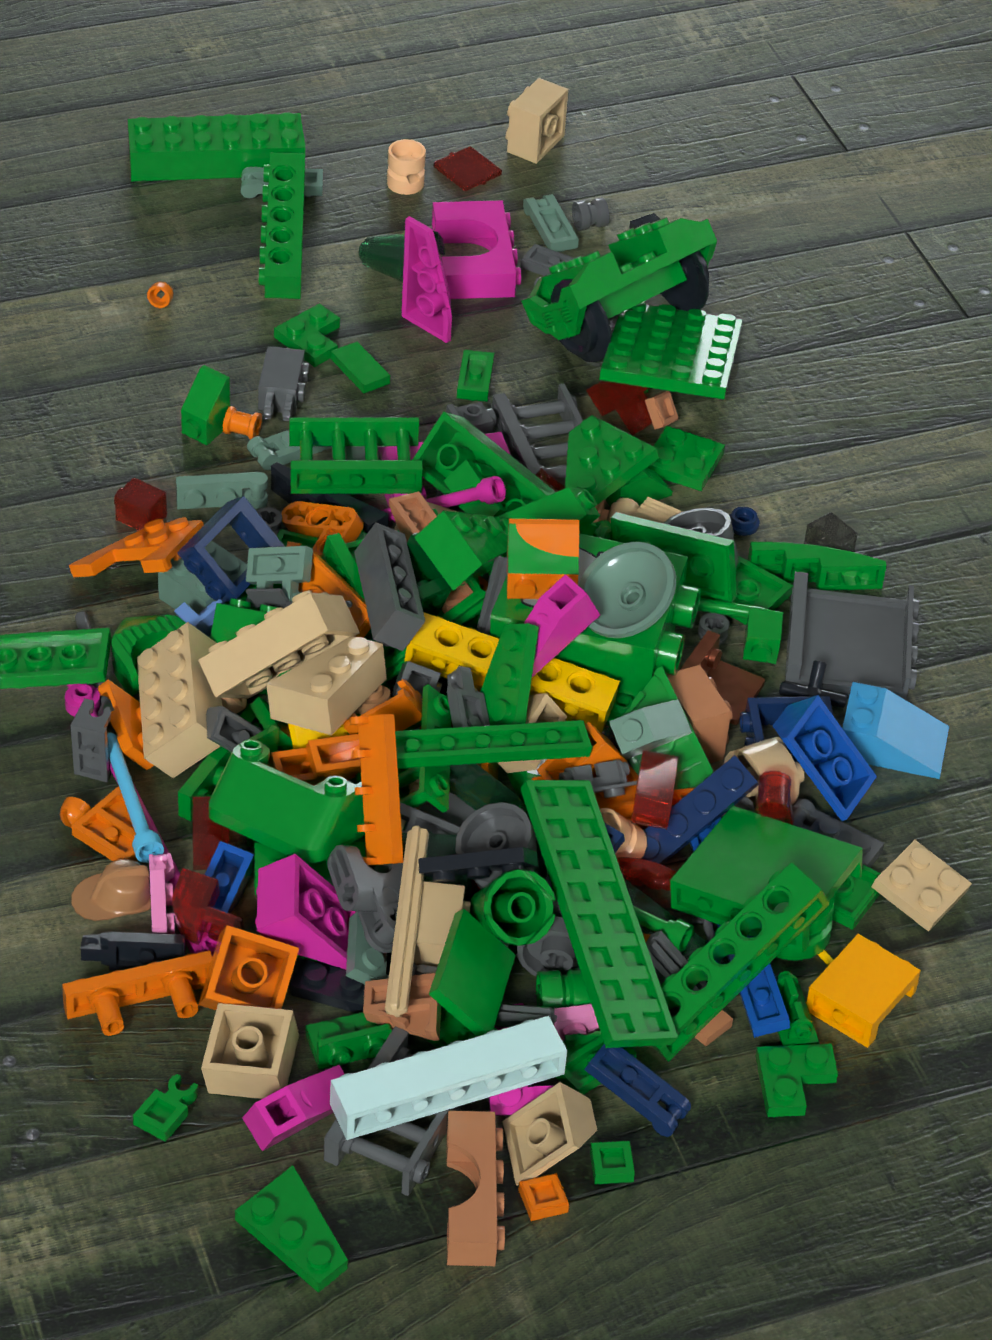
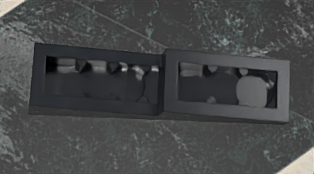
M278 462L271 465V490L289 504L303 501L350 507L357 512L363 521V530L366 533L370 531L375 523L388 527V513L347 494H291V468Z

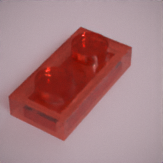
M211 796L193 797V870H207L219 842L222 841L229 844V829L213 822L209 818V800Z

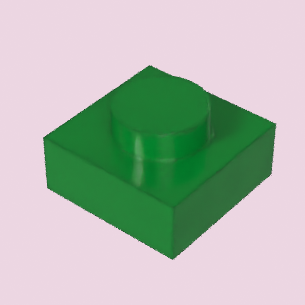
M630 1141L591 1143L590 1157L594 1184L634 1182L635 1171Z

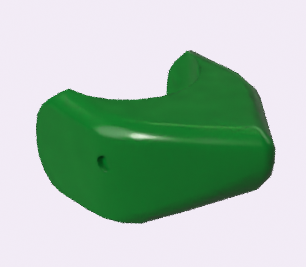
M169 614L126 617L119 624L111 640L112 667L117 680L132 697L139 694L137 657L144 650L151 648L164 639L170 632L184 625L185 622L181 618Z

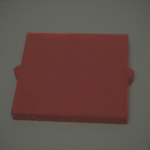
M471 146L455 153L451 152L449 156L434 162V168L464 191L480 184L485 185L487 181L502 175V170Z

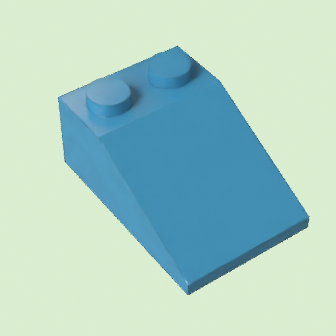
M852 682L842 729L868 765L940 779L949 726L886 688Z

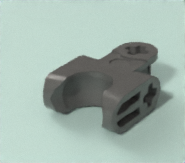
M337 845L332 850L327 862L340 905L346 911L358 912L364 929V936L371 947L381 953H390L393 947L403 863L374 865L373 869H371L363 860L360 850L356 846Z

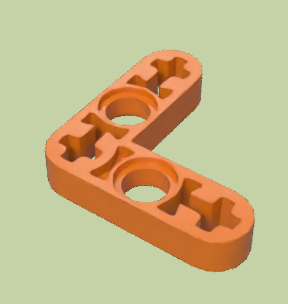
M296 501L290 503L281 512L282 522L288 531L319 537L313 546V553L318 554L320 557L327 536L340 533L344 542L349 543L356 541L364 527L363 521L357 512L350 507ZM327 517L321 524L316 525L322 518Z

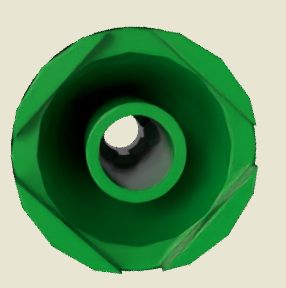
M521 869L510 870L499 875L472 896L469 913L489 933L507 944L515 946L532 944L544 937L554 923V892L547 881L537 873Z

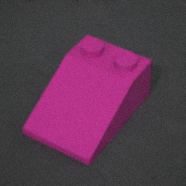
M296 854L259 868L258 886L256 888L258 898L255 924L260 935L298 947V955L346 970L349 918L357 911L344 910L340 905L334 886Z

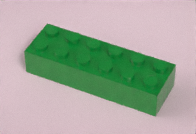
M301 113L197 115L194 117L167 116L163 118L138 117L127 119L131 182L241 178L242 171L246 167L270 165V152L305 154Z
M444 411L412 459L422 460V477L444 495L451 493L444 480L466 459L473 461L484 478L499 476L504 482L506 489L505 499L501 502L506 510L504 513L556 492L464 417ZM592 522L580 534L592 536L598 525Z

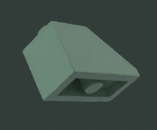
M679 699L640 708L609 721L620 751L626 760L692 733Z

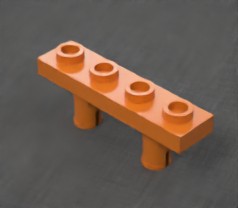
M211 951L191 953L183 957L152 962L139 967L116 970L108 974L62 984L66 1017L67 1019L97 1013L103 1034L113 1036L119 1034L124 1029V1022L119 1007L171 996L177 1016L183 1019L190 1018L198 1012V1003L193 990L204 988L213 958Z

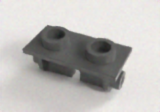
M620 759L594 764L595 778H593L591 765L565 768L564 772L559 774V780H590L594 793L603 792L604 798L625 795V787L637 784V781L627 782L626 776L630 772L629 765Z

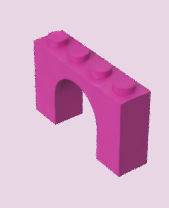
M503 200L433 202L432 229L437 244L471 243L489 250L485 254L476 256H449L441 258L449 286L450 299L515 297L516 285L521 284L520 267H515L517 266L518 256L517 249L514 248V232L510 230V212H505Z

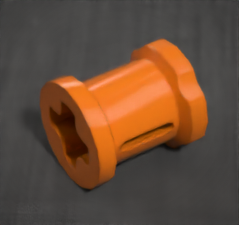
M230 406L224 417L223 432L228 435L232 432L246 435L251 440L259 436L262 426V414L258 412L248 414L237 411L235 407Z

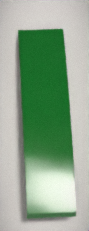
M750 542L748 561L771 574H781L782 580L786 582H793L795 571L808 573V582H816L818 590L827 591L882 589L887 566L885 560L851 551L788 542Z

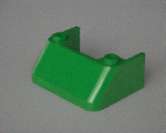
M272 725L234 747L209 800V818L219 825L285 855L291 856L296 854L306 863L321 862L329 858L332 850L337 845H350L365 835V832H357V825L364 824L363 795H355L354 789L362 787V781L354 784L341 776H330L313 786L268 766L271 752L278 751L279 727Z

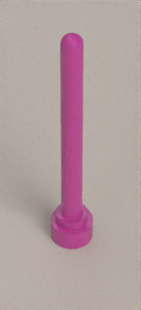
M492 476L482 479L474 488L425 500L445 508L477 500L486 504H494L505 499L506 489L504 482L499 476ZM390 508L382 509V511L389 514L388 521L395 520Z

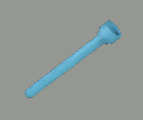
M107 733L109 759L136 833L132 847L138 861L149 863V854H163L164 846L159 834L149 829L117 736L114 733Z

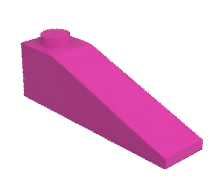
M409 216L405 219L401 316L448 343L451 341L452 328L450 291L433 229Z

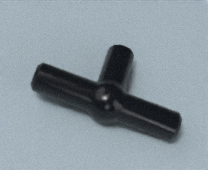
M816 660L813 661L808 687L781 682L779 694L788 697L829 696L831 705L841 708L846 707L848 700L846 694L822 690L827 664Z

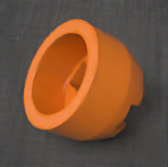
M162 281L153 284L147 292L148 301L156 308H165L172 301L174 295L173 288ZM160 290L165 293L162 298L157 296Z
M67 797L60 809L62 823L72 828L71 826L91 810V807L82 799Z

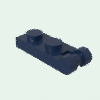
M603 1044L584 1069L652 1123L654 1130L662 1136L670 1137L678 1127V1119H683L691 1110V1103L685 1096L622 1047L606 1048L605 1044ZM659 1100L666 1105V1110L657 1104Z

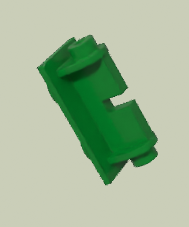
M789 971L781 972L777 976L778 980L776 982L790 1021L789 1029L778 1031L782 1046L819 1044V1039L797 977Z

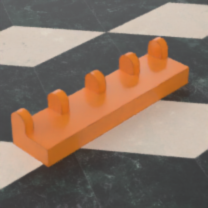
M394 714L350 717V725L358 726L360 750H353L352 757L360 758L362 787L354 789L355 795H363L364 824L357 825V832H365L366 857L362 858L367 865L403 863Z

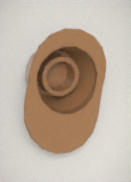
M120 859L107 865L102 873L84 879L75 887L72 893V906L75 912L84 919L101 921L148 911L151 909L150 875L147 866L130 859Z

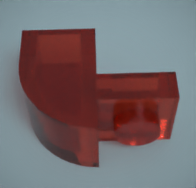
M600 380L586 390L602 416L616 409L632 436L652 423L645 403L647 397L644 391L648 389L647 387Z
M182 868L172 897L176 924L182 935H185V938L190 942L199 945L204 932L208 933V937L212 940L218 941L219 934L226 925L244 930L243 918L214 909L220 893L218 879Z

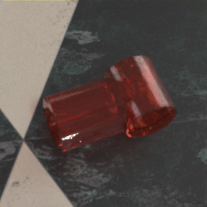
M767 771L760 775L756 810L761 816L794 825L790 796V776L780 771Z

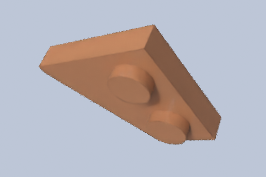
M435 973L412 976L408 1011L402 1017H395L394 1015L387 1014L385 1011L388 979L365 981L363 1013L366 1020L380 1025L390 1024L393 1029L396 1026L408 1031L409 1034L432 1041L440 1040L441 1005L429 995Z

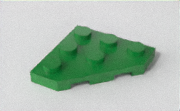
M591 415L569 432L565 488L573 487L587 490L594 497L598 505L659 459L657 448Z

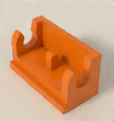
M402 679L397 682L401 690L397 691L398 695L360 716L394 714L395 731H403L422 720L421 694L407 680ZM353 713L350 717H356L357 715ZM349 717L343 723L344 729L350 735L359 734L358 726L350 725Z

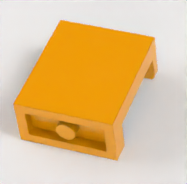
M857 934L810 985L806 1002L809 1013L868 1048L876 1039L878 1026L905 995L908 997L914 995L921 970L914 967L910 962L882 948L876 942Z

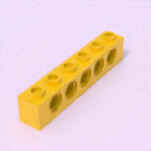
M424 613L425 623L407 645L404 662L409 661L441 673L440 676L447 678V675L456 670L458 666L471 668L474 688L481 690L499 639L478 632L473 628H467L447 621L442 617ZM553 658L532 677L529 695L547 693L566 714V721L584 720L585 724L589 721L602 732L614 706L620 681L612 679L607 675L578 667L573 663Z

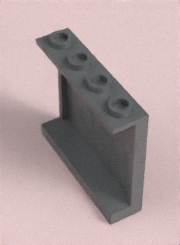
M795 571L790 602L784 682L808 687L813 661L816 660L827 664L822 690L849 696L852 682L886 688L906 700L908 689H915L917 669H911V666L916 665L918 646L912 645V642L916 643L919 626V623L913 622V619L917 620L919 611V600L914 599V586L909 585L906 600L807 588L808 573Z

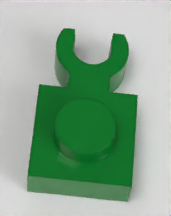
M174 1075L168 1082V1091L166 1093L155 1089L133 1114V1125L166 1142L187 1118V1105L192 1104L197 1099L198 1084L193 1083L185 1091L178 1090L182 1085L181 1075Z

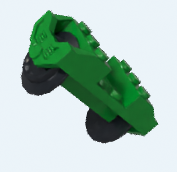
M665 217L653 223L649 222L635 229L630 228L617 234L619 240L608 245L611 251L609 253L600 255L597 250L583 257L578 256L567 262L562 261L549 267L550 273L539 278L529 297L521 300L530 323L545 334H551L568 351L584 361L599 362L605 357L611 342V329L608 319L658 294H661L670 305L678 310H700L705 306L709 296L708 265L717 244V239L708 219L694 221L680 218L669 222L668 218Z

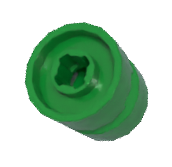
M580 968L569 969L566 975H562L559 970L537 971V1006L554 1009L591 1004Z

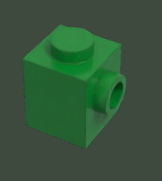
M750 607L745 628L744 660L776 664L781 643L783 612Z

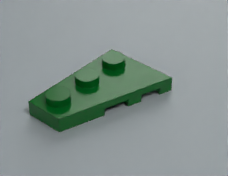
M525 623L505 624L480 691L484 693L490 726L526 723L539 626Z
M293 1165L235 1210V1220L318 1293L348 1269L347 1257Z

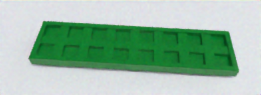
M526 780L520 790L605 1047L672 1045L677 1040L678 1035L590 780Z

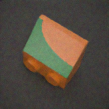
M509 519L507 599H539L565 574L578 585L579 520Z

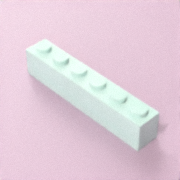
M549 1016L535 1020L530 1019L519 1025L502 1030H492L484 1035L465 1041H455L448 1046L427 1052L421 1051L411 1057L394 1062H384L374 1068L357 1073L344 1074L339 1078L331 1080L330 1106L346 1140L564 1075L567 1049Z

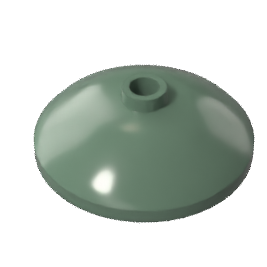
M629 542L615 546L597 557L586 569L578 585L588 594L600 613V616L588 627L596 634L604 637L625 638L636 635L656 623L670 606L676 590V572L667 555L654 545L644 542Z

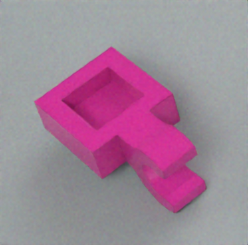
M524 1086L488 1097L489 1112H495V1116L512 1115L553 1086Z

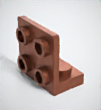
M708 630L680 670L701 665L707 676L713 678L717 691L723 700L729 702L733 713L730 723L737 725L740 713L746 711L747 699L757 697L764 686L765 679L721 661L722 650L718 649L720 634Z

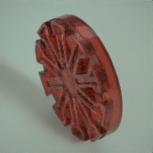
M632 857L617 858L624 880L628 879V883L640 887L643 883L647 884L649 889L661 890L662 888L665 891H671L670 880L677 873L676 871L644 859Z

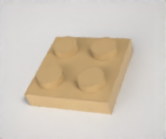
M914 840L875 879L871 887L929 932L966 894L972 883L918 841Z

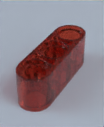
M643 750L631 823L667 830L672 807L678 756Z

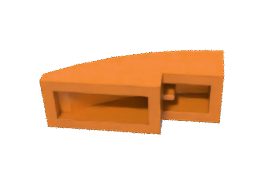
M359 734L308 740L306 748L271 752L267 765L313 786L330 776H341L346 780H350L361 772L360 758L352 757L353 750H360Z

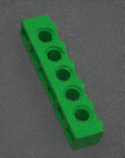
M270 152V165L264 164L263 182H269V185L263 184V202H268V205H262V223H267V226L261 225V243L266 244V246H260V264H265V267H259V285L265 286V298L301 299L305 154Z
M792 862L784 869L777 870L771 876L768 885L758 895L748 898L743 904L742 910L731 921L724 922L717 929L715 936L704 947L696 949L691 954L688 963L677 974L670 975L662 983L661 988L669 1011L674 1007H681L678 1014L672 1017L678 1038L672 1045L652 1047L669 1062L829 905L823 890ZM788 902V906L784 910L774 911L778 904ZM753 929H762L756 937L747 938V935ZM735 955L731 962L720 964L725 956ZM708 981L703 989L693 991L697 983Z

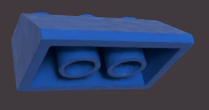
M819 695L788 705L773 724V728L840 820H847L876 779V774Z

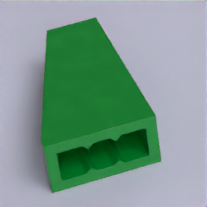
M568 487L497 517L507 518L508 520H579L580 533L599 518L600 514L595 508L597 505L596 500L587 490Z

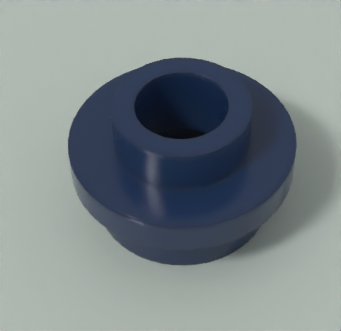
M737 507L729 515L735 534L748 536L758 531L760 521L753 509Z

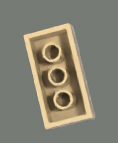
M311 590L304 591L292 598L293 603L284 609L280 607L264 615L265 620L259 624H251L239 629L236 632L237 637L229 642L222 641L211 646L208 649L209 654L198 661L215 698L249 699L266 689V683L277 678L279 674L293 669L342 641L359 634L358 627L344 597L341 595H331L327 592L312 593Z
M189 622L170 632L164 639L151 648L144 650L137 657L144 759L172 778H175L220 747V745L207 738L206 713L210 707L222 706V699L215 698L198 661L209 654L208 649L216 644V642Z

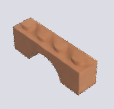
M448 1111L447 1167L458 1170L466 1175L476 1187V1192L464 1203L448 1209L447 1265L495 1266L497 1250H504L505 1226H497V1217L504 1216V1192H497V1184H503L504 1162L503 1160H496V1151L502 1152L503 1128H496L495 1112Z

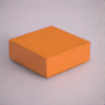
M557 1173L519 1182L518 1190L530 1221L568 1213L569 1202Z

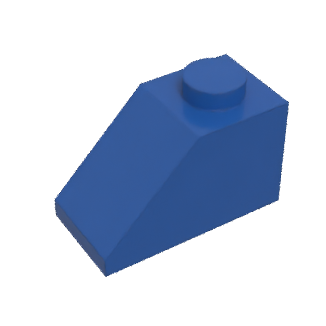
M220 841L190 908L225 921L240 901L253 873L254 854Z

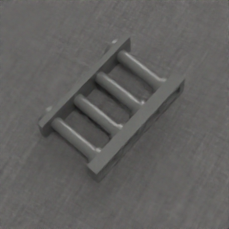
M565 383L559 384L558 399L552 402L515 407V405L510 404L505 393L493 395L492 409L496 415L495 428L497 432H502L510 455L544 483H547L549 480L566 478V465L544 468L543 465L539 466L537 460L566 456L568 442L536 448L528 442L530 439L567 434L583 421L577 409L576 398L574 395H570ZM557 413L560 414L563 420L562 422L531 427L520 425L518 421L520 419Z
M395 1026L368 1069L384 1062H394L413 1056L412 1050L408 1048L409 1032ZM463 1105L435 1113L434 1115L436 1116L428 1129L410 1122L386 1128L390 1132L419 1143L410 1158L365 1140L360 1136L346 1140L336 1118L324 1139V1161L339 1166L346 1153L351 1155L355 1152L403 1172L402 1194L409 1196L416 1183L422 1184L428 1175L430 1160L447 1133L448 1111H460Z

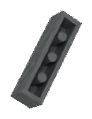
M375 523L354 551L373 640L382 643L383 646H391L403 651L425 623V617L405 534Z

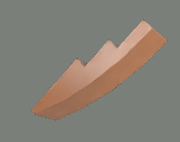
M420 492L389 499V506L398 529L401 533L405 534L406 541H408L412 534L421 532L437 517ZM468 584L451 591L442 607L444 614L473 593Z

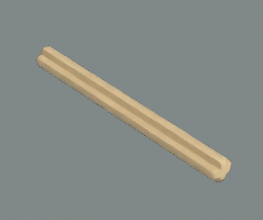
M413 826L412 830L407 832L385 1002L386 1013L395 1017H402L408 1011L424 881V875L419 874L418 859L426 858L429 840L428 830L420 828V826Z

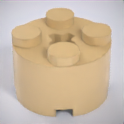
M781 738L765 739L730 751L727 754L724 764L735 755L758 781L759 785L746 795L754 804V813L765 815L795 803L798 798L800 783L805 778L804 771L798 762H794Z

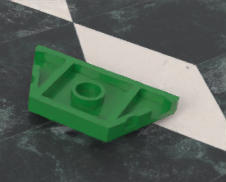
M662 666L657 668L653 673L654 676L645 688L637 694L631 702V706L621 716L640 708L678 700ZM688 718L687 721L692 731L691 734L629 759L634 771L650 791L694 788L714 773Z

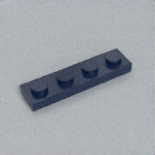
M734 755L644 830L647 837V848L644 856L637 864L649 877L759 785L758 781Z

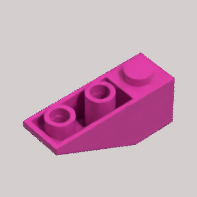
M566 574L538 599L524 624L529 623L539 626L532 677L600 616L588 594Z
M340 1065L287 1085L252 1105L242 1119L262 1151L333 1113L330 1106L331 1080L345 1074Z

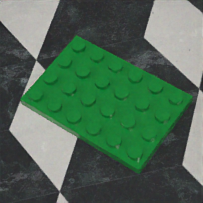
M642 302L619 314L611 342L601 366L599 380L724 400L740 337L742 319H736L731 314H719L716 316L706 314L705 311L698 309L684 311L677 310L672 305L652 306Z

